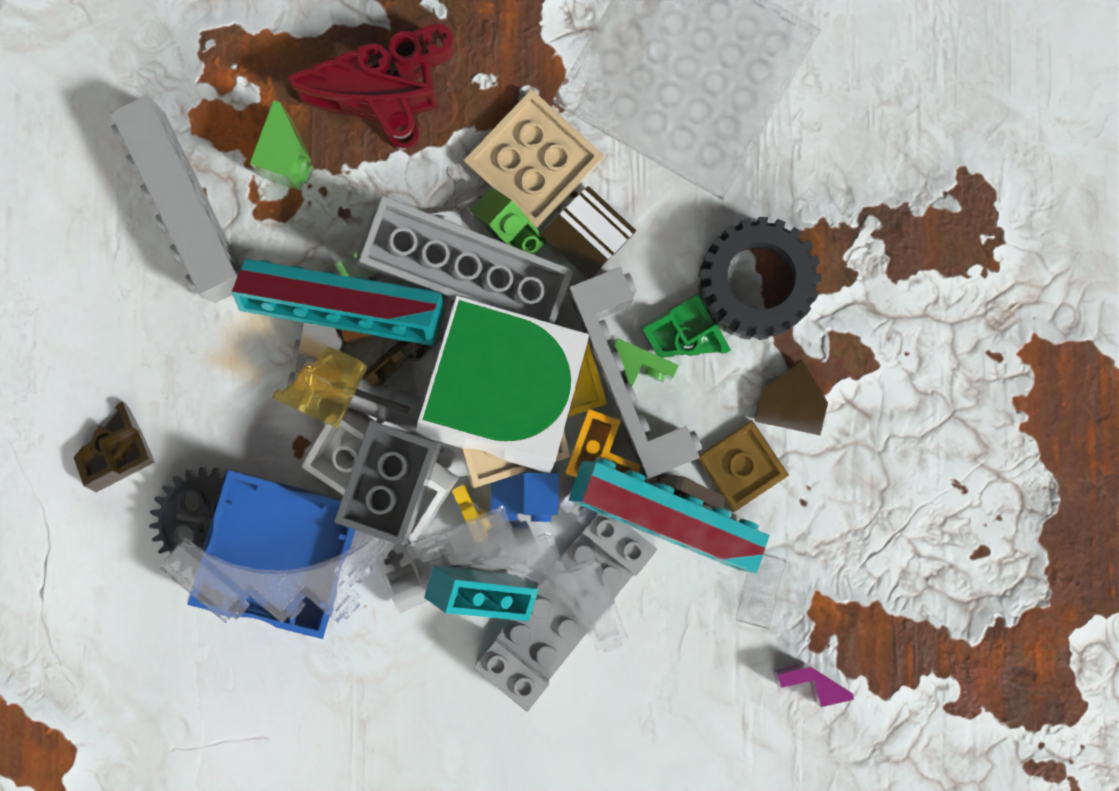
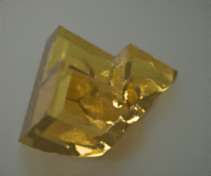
M328 347L317 356V360L313 365L304 367L296 374L298 378L283 391L276 390L272 398L338 429L368 367L359 359Z

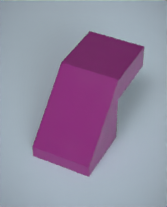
M806 663L773 670L776 684L780 688L810 682L814 701L820 707L854 700L852 692Z

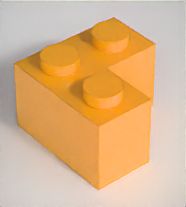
M589 409L565 474L576 478L582 461L595 462L597 457L615 463V470L624 474L626 470L638 473L641 464L609 453L621 421Z

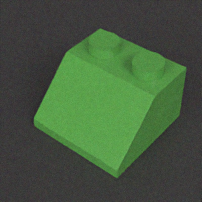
M273 100L250 164L264 179L300 191L303 183L307 184L313 172L311 158L292 118L280 102Z

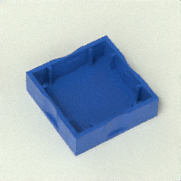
M227 468L187 598V605L233 617L254 618L267 622L276 628L323 639L337 594L339 572L349 553L355 529L334 522L342 500Z

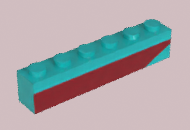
M245 259L231 291L239 311L430 346H434L445 314L441 293L428 288L416 289L394 282L382 283L371 281L364 277L353 278L337 275L331 271L319 272L296 265L273 264L267 260Z
M597 457L595 462L582 461L568 501L738 571L758 573L770 535L759 531L757 523L746 519H740L739 522L730 519L732 513L717 507H712L709 510L702 507V500L689 495H684L683 498L674 495L675 489L665 484L655 483L654 486L645 482L646 477L637 472L626 470L624 474L615 470L616 464L609 460Z

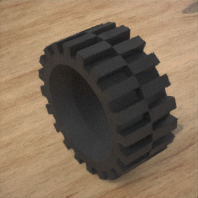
M758 217L755 222H750V218L741 220L735 227L733 225L727 227L713 241L699 269L698 277H700V283L698 284L699 294L703 295L705 308L709 309L713 315L711 317L715 324L720 322L726 327L725 332L731 335L734 332L741 334L740 338L750 340L752 337H758V340H764L771 336L785 333L812 309L810 306L817 300L820 292L816 291L817 285L821 283V273H816V267L820 264L818 255L811 256L810 250L813 248V245L809 239L804 243L799 239L798 236L801 234V231L796 227L789 231L784 228L786 222L779 219L775 223H768V217ZM750 248H764L773 251L784 260L790 272L791 285L783 303L770 309H755L743 304L736 298L729 285L728 270L732 259L738 253Z

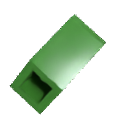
M493 187L470 210L484 228L502 243L534 255L547 242L517 205Z

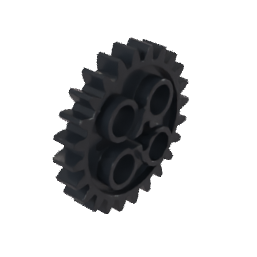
M199 467L198 477L195 476L191 469L185 470V481L179 476L172 477L176 487L163 485L162 489L167 496L154 498L161 505V508L150 510V514L158 517V522L150 524L149 528L159 529L160 533L152 538V542L162 541L164 544L158 553L162 554L168 551L171 553L167 561L168 564H172L177 560L181 561L179 566L180 572L185 571L189 565L192 566V576L195 575L209 527H206L204 530L203 523L179 520L176 515L180 513L198 518L206 516L208 513V519H212L224 480V476L220 478V470L217 467L213 468L210 476H208L205 467ZM190 492L197 494L200 499V506L196 511L189 510L185 505V498ZM182 526H187L193 531L194 538L190 544H185L179 539L178 532Z

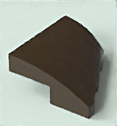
M439 333L437 335L434 346L442 339ZM400 340L367 369L364 378L370 385L384 384L406 361H420L434 346Z

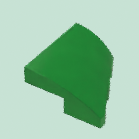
M698 294L690 296L639 327L655 354L662 358L678 355L696 356L719 352L723 354L731 351L720 329L713 322Z

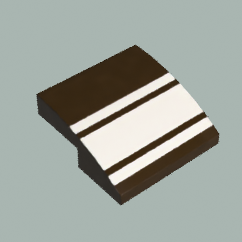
M587 186L541 235L588 279H591L625 245L637 230L590 186Z

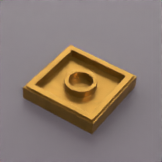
M750 420L699 454L700 458L697 459L720 494L726 497L725 501L732 512H736L789 476L753 420Z

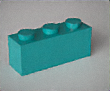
M433 565L424 598L447 614L529 621L539 589L514 574Z

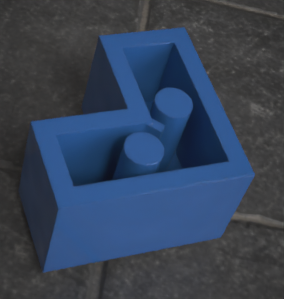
M520 473L491 483L490 513L498 514V520L517 521L518 514L531 515V522H551L552 515H558L559 473Z

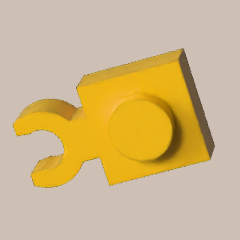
M465 484L451 490L475 541L478 542L490 536L487 529L492 527L484 509L477 510Z

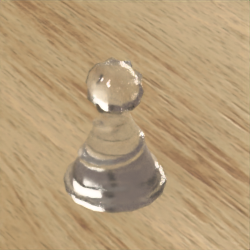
M452 163L447 167L446 174L450 179L454 180L453 210L462 211L468 209V212L471 213L470 210L483 195L479 194L462 178L464 173L462 165Z

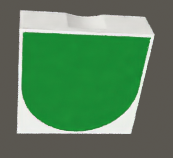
M456 296L419 416L416 435L460 448L482 450L502 460L550 473L556 461L589 334Z

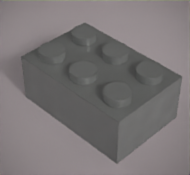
M370 420L334 522L400 546L407 544L442 444Z

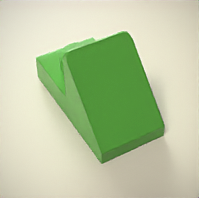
M619 338L616 339L613 347L614 351H618L624 365L623 375L626 383H631L632 387L641 367L647 369L645 375L664 382L665 378L669 380L674 378L679 366Z

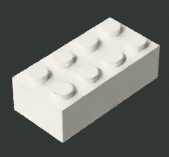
M341 406L330 416L301 467L344 495L370 420H375L366 414ZM437 462L433 468L409 540L413 543L427 529L459 478Z

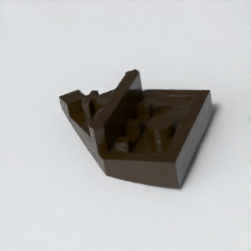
M800 359L793 363V366L774 378L765 380L766 385L761 388L754 420L758 423L821 435L828 401L804 361Z
M658 475L655 483L665 484L674 488V495L681 498L684 495L696 497L703 501L704 506L722 509L726 498L684 476Z

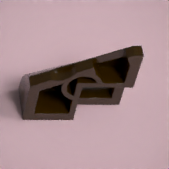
M123 401L114 407L118 411L106 426L100 425L93 433L91 441L82 446L73 457L83 486L94 492H98L155 463L136 419L128 405Z

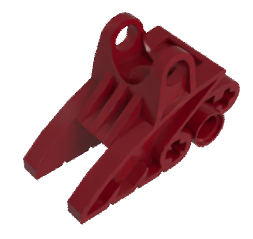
M438 23L414 32L400 31L391 38L389 50H385L379 44H367L357 48L358 52L352 50L335 57L336 61L332 59L313 66L314 70L307 68L288 76L294 90L298 91L303 104L327 112L358 116L379 124L396 148L399 150H410L417 145L420 137L413 115L438 108L430 68L448 61L453 56L455 46L452 33L448 27ZM440 39L444 46L438 48L434 41ZM422 44H424L425 50L427 51V54L423 55L420 46ZM375 53L376 57H379V55L383 57L368 62V55ZM393 59L395 64L391 65L389 60ZM423 74V83L417 82L416 79ZM400 127H407L403 131H397ZM412 131L414 132L412 140L408 143H400L396 140V138H406Z

